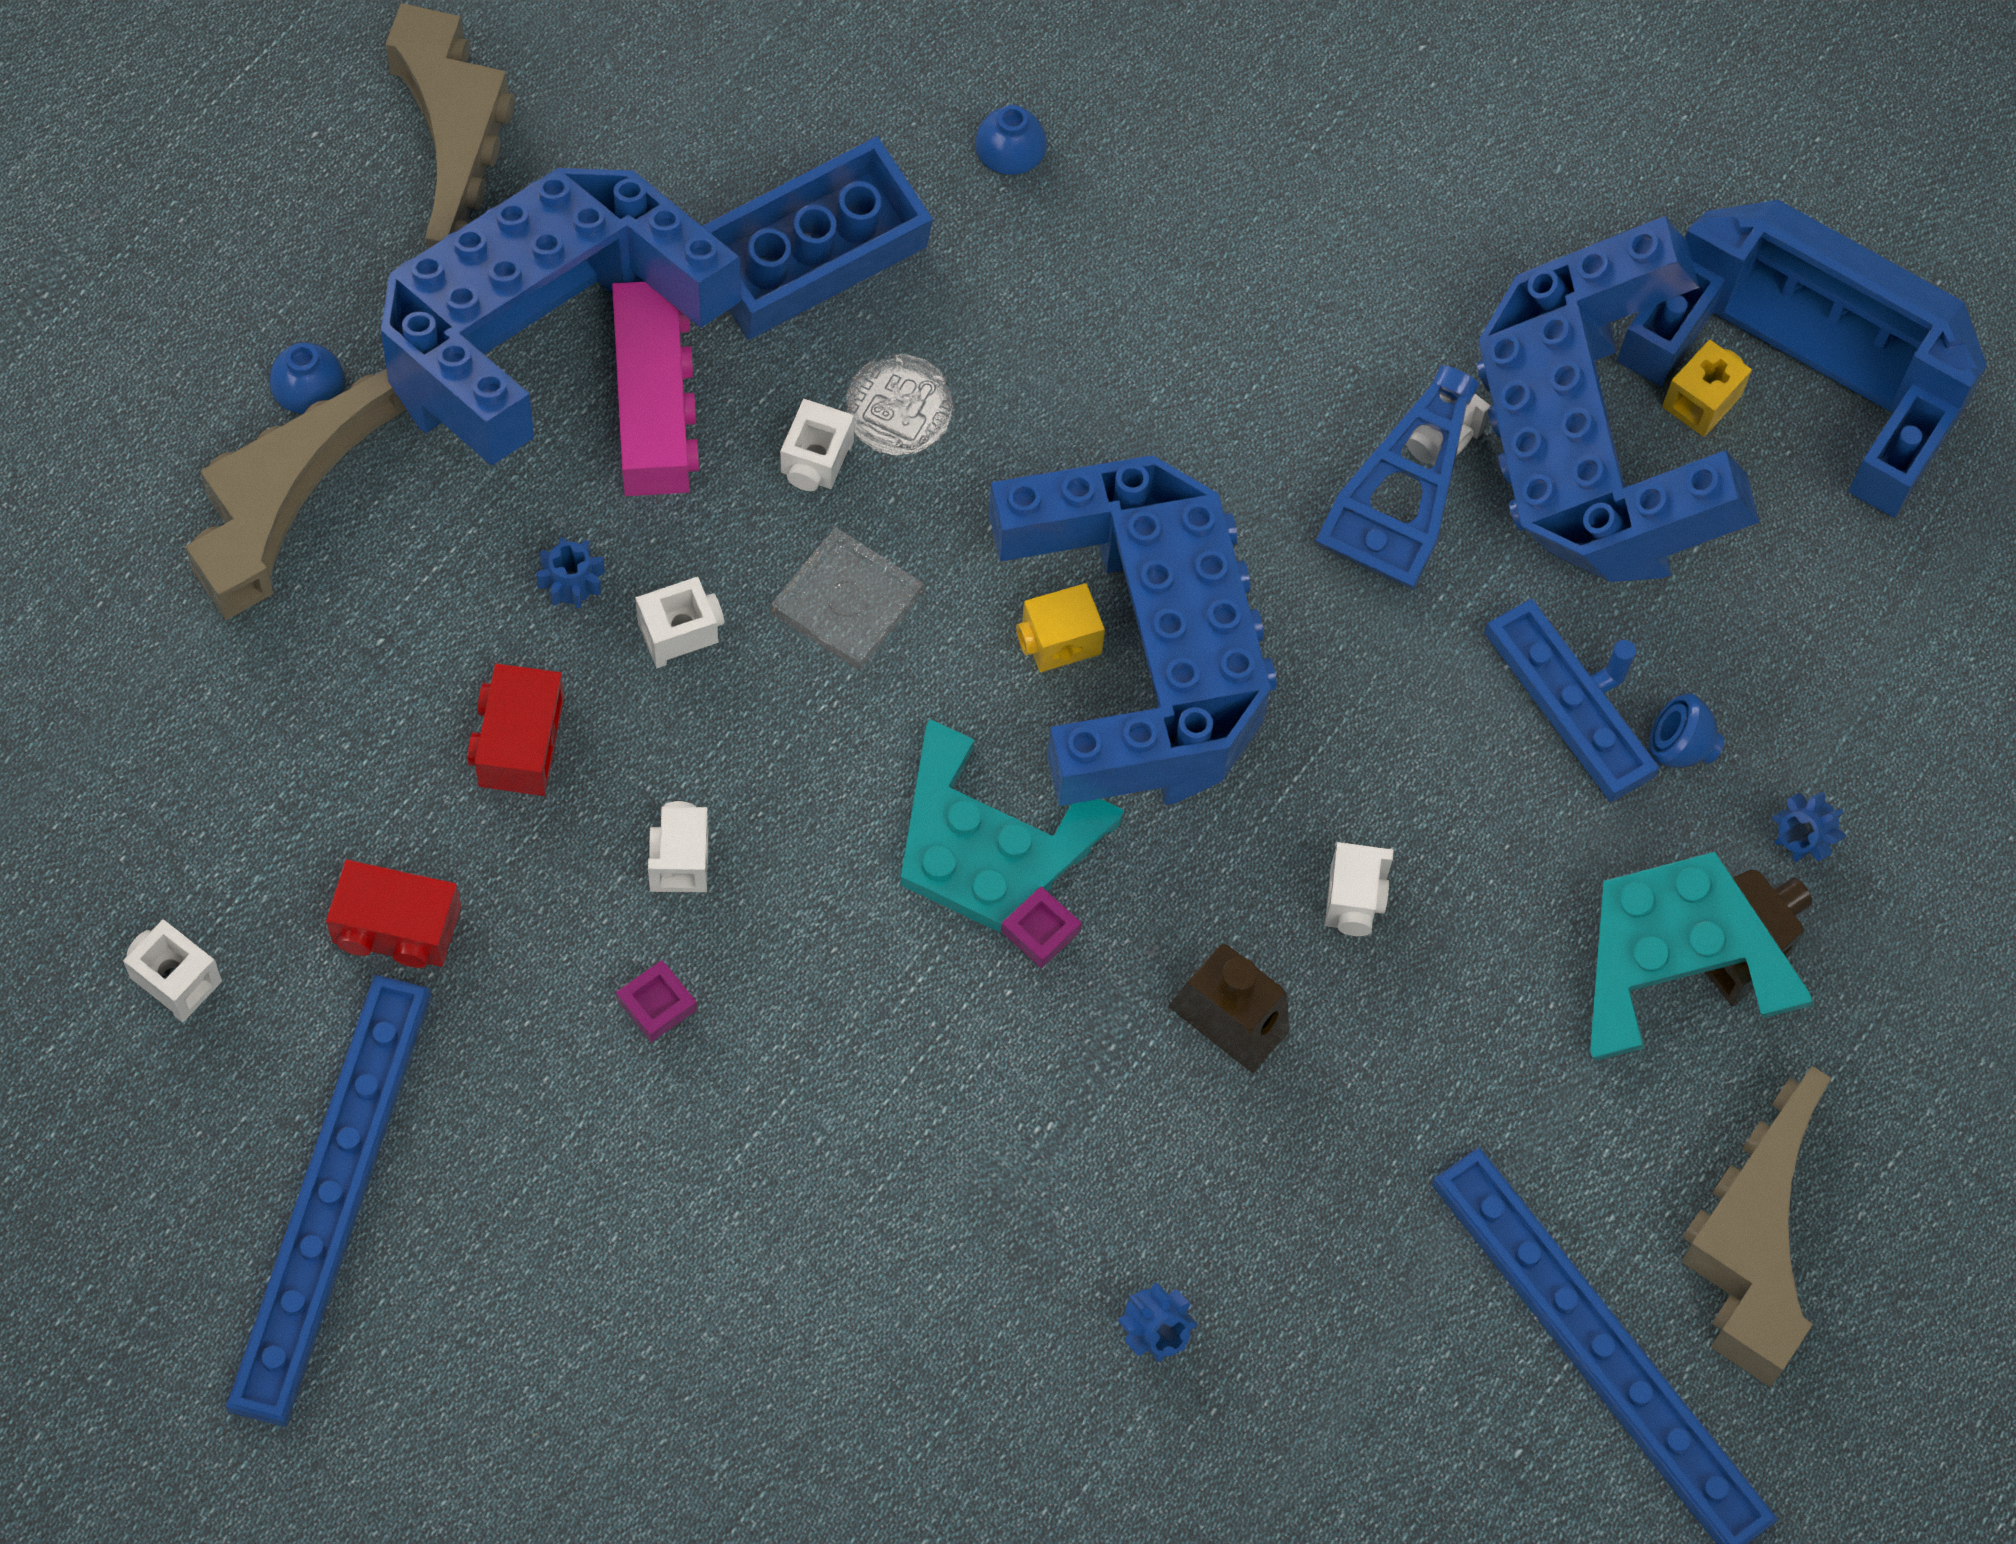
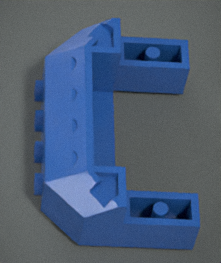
M557 168L541 179L531 182L522 191L498 206L488 209L482 216L458 231L448 234L434 246L413 259L405 261L397 269L390 272L381 325L388 382L417 426L425 434L443 423L492 466L534 438L530 393L484 354L596 282L601 284L611 294H613L612 283L646 282L702 328L741 302L739 256L633 170Z
M1780 200L1706 211L1690 226L1685 237L1699 288L1641 310L1627 329L1617 362L1663 387L1714 313L1869 399L1893 414L1864 457L1848 492L1895 518L1965 410L1987 367L1965 302Z
M1666 216L1516 275L1479 338L1483 360L1477 363V368L1484 387L1487 391L1491 392L1494 406L1488 410V416L1495 434L1501 438L1504 452L1499 454L1498 459L1506 481L1512 484L1515 499L1509 502V508L1515 525L1520 531L1526 530L1549 553L1609 582L1661 579L1672 574L1667 556L1759 523L1748 475L1726 450L1628 487L1623 481L1594 361L1617 352L1610 322L1699 288L1688 243Z
M1153 455L991 482L989 518L1000 562L1099 545L1106 573L1124 570L1158 702L1155 709L1050 727L1047 758L1059 806L1158 788L1162 790L1165 805H1170L1222 782L1262 725L1270 691L1276 690L1277 681L1272 659L1270 657L1263 658L1259 642L1263 641V625L1260 613L1257 608H1249L1245 594L1250 592V578L1247 565L1244 560L1237 561L1233 545H1237L1235 520L1231 512H1223L1219 493Z

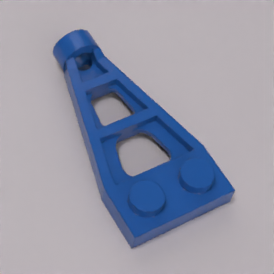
M1441 365L1431 386L1339 492L1315 540L1317 546L1414 591L1438 542L1466 408L1479 386V383L1473 377L1450 366ZM1440 394H1441L1442 396H1444V397L1450 399V400L1455 401V402H1454V403H1446V402H1444V401L1440 398ZM1421 425H1426L1441 432L1443 435V443L1435 465L1430 469L1403 458L1401 455L1403 447L1415 429ZM1401 472L1419 481L1422 487V498L1418 515L1409 523H1403L1373 509L1371 506L1372 494L1393 473Z

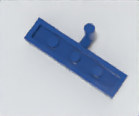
M1532 598L1487 623L1484 634L1610 803L1656 777L1659 766L1604 695V693L1625 681L1636 654V647L1631 641H1618L1614 646L1607 667L1590 676Z

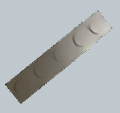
M401 3L386 42L390 74L400 76L408 86L425 117L435 145L437 181L434 207L425 236L426 246L429 249L448 234L456 232L470 222L467 221L471 210H478L481 207L485 193V179H483L487 166L494 167L500 150V137L498 133L501 124L508 125L511 121L515 106V95L508 92L506 71L467 63L470 41L463 37L461 16Z
M387 369L376 375L370 374L360 378L350 389L330 400L314 403L303 415L283 426H274L265 430L259 435L257 440L235 452H226L219 455L208 467L200 471L207 497L225 524L220 527L214 526L205 529L197 535L193 542L187 544L185 548L193 573L225 620L274 594L270 581L271 573L283 540L304 502L321 479L349 450L375 429L406 410L388 382Z
M1813 1066L1810 1067L1801 1082L1792 1077L1788 1079L1772 1104L1773 1107L1781 1112L1771 1126L1760 1121L1742 1148L1751 1157L1742 1170L1731 1164L1712 1193L1721 1199L1714 1212L1710 1215L1701 1209L1682 1237L1691 1246L1681 1262L1730 1294L1712 1322L1713 1325L1721 1329V1332L1711 1345V1348L1769 1387L1773 1385L1813 1325V1323L1803 1317L1797 1297L1790 1260L1788 1224L1791 1182L1799 1147L1813 1110L1831 1080L1829 1076Z

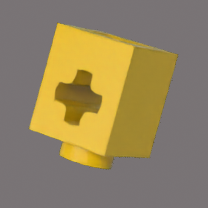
M1709 339L1672 379L1662 407L1705 437L1742 397L1752 369L1745 365L1736 353L1723 349Z
M1087 583L1024 601L1022 623L1016 624V632L1021 649L1025 656L1033 654L1039 672L1102 654L1105 628Z

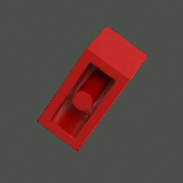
M495 663L491 683L483 682L480 688L478 715L484 716L481 733L472 732L468 746L467 763L469 766H475L479 787L545 796L565 698L562 672Z
M346 859L326 919L332 943L337 944L341 950L357 956H368L371 952L393 956V959L398 963L412 968H424L426 964L443 967L461 909L457 884Z

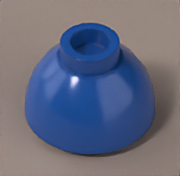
M1007 105L992 111L981 122L976 133L975 149L979 159L993 171L1009 175L1021 174L1035 168L1044 158L1047 149L1046 134L1042 124L1034 114L1018 105Z
M308 342L297 343L284 349L276 357L269 377L270 390L274 399L285 409L304 414L311 405L318 401L330 400L341 394L345 386V374L338 358L322 345Z
M1685 693L1672 699L1662 709L1654 722L1649 739L1650 753L1653 760L1661 765L1674 768L1693 766L1700 761L1710 764L1718 758L1724 746V736L1717 732V723L1711 709L1703 700L1692 693Z

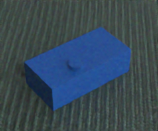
M876 136L706 223L702 227L739 256L741 302L729 309V312L746 338L750 340L926 248L933 218L879 137Z

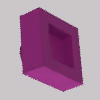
M1040 886L1002 922L1001 932L1042 969L1081 932L1082 922Z
M663 960L616 991L618 1003L650 1043L697 1011L696 1000Z

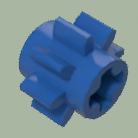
M562 537L559 540V544L551 552L541 550L540 561L544 569L536 573L539 589L551 587L552 605L556 606L562 601L581 608L582 601L590 593L593 595H600L602 593L601 582L597 576L605 573L603 557L590 558L591 553L588 540L579 544L567 542ZM574 571V574H567V572Z
M1799 792L1787 799V805L1790 810H1782L1772 817L1776 823L1780 824L1779 837L1774 842L1776 845L1783 844L1792 851L1793 861L1797 862L1803 859L1810 851L1817 861H1821L1831 855L1829 844H1836L1846 837V834L1839 830V817L1844 811L1843 809H1834L1830 804L1826 803L1824 792L1811 797L1808 803ZM1810 822L1814 830L1809 832L1805 827V823Z
M1154 1283L1151 1289L1141 1290L1129 1297L1130 1300L1127 1303L1125 1315L1118 1318V1322L1128 1333L1124 1341L1137 1356L1144 1354L1148 1350L1157 1362H1162L1164 1356H1172L1186 1348L1185 1346L1190 1338V1330L1197 1327V1322L1186 1312L1191 1303L1178 1289L1167 1294L1158 1283Z

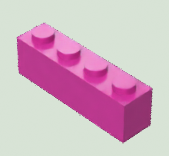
M646 282L612 283L622 472L625 496L690 493L688 472H699L697 439L686 440L685 426L696 425L694 392L683 393V379L693 378L691 346H680V333L690 332V319Z

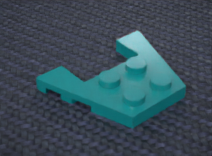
M929 719L925 729L901 873V886L1002 933V922L1040 886L1046 891L1050 890L1052 883L1070 866L1073 864L1077 865L1091 852V847L1102 837L1116 830L1123 820L1125 810L1102 799L1074 803L1070 805L1054 835L1043 832L952 789L974 750V739Z
M1715 852L1603 882L1590 1046L1592 1058L1595 1061L1645 1049L1631 995L1633 990L1742 962L1748 963L1762 1018L1814 1006L1809 991Z

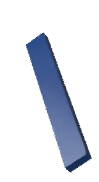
M374 974L226 1405L229 1413L287 1427L431 998L430 988Z
M1478 1147L1435 1177L1432 1187L1716 1544H1749L1772 1527L1778 1518L1481 1148Z

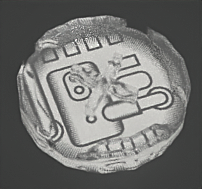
M907 354L891 355V359L879 362L877 358L866 363L852 377L846 394L847 413L854 415V432L858 439L876 451L891 455L915 454L933 446L947 431L952 416V394L942 372L925 359Z

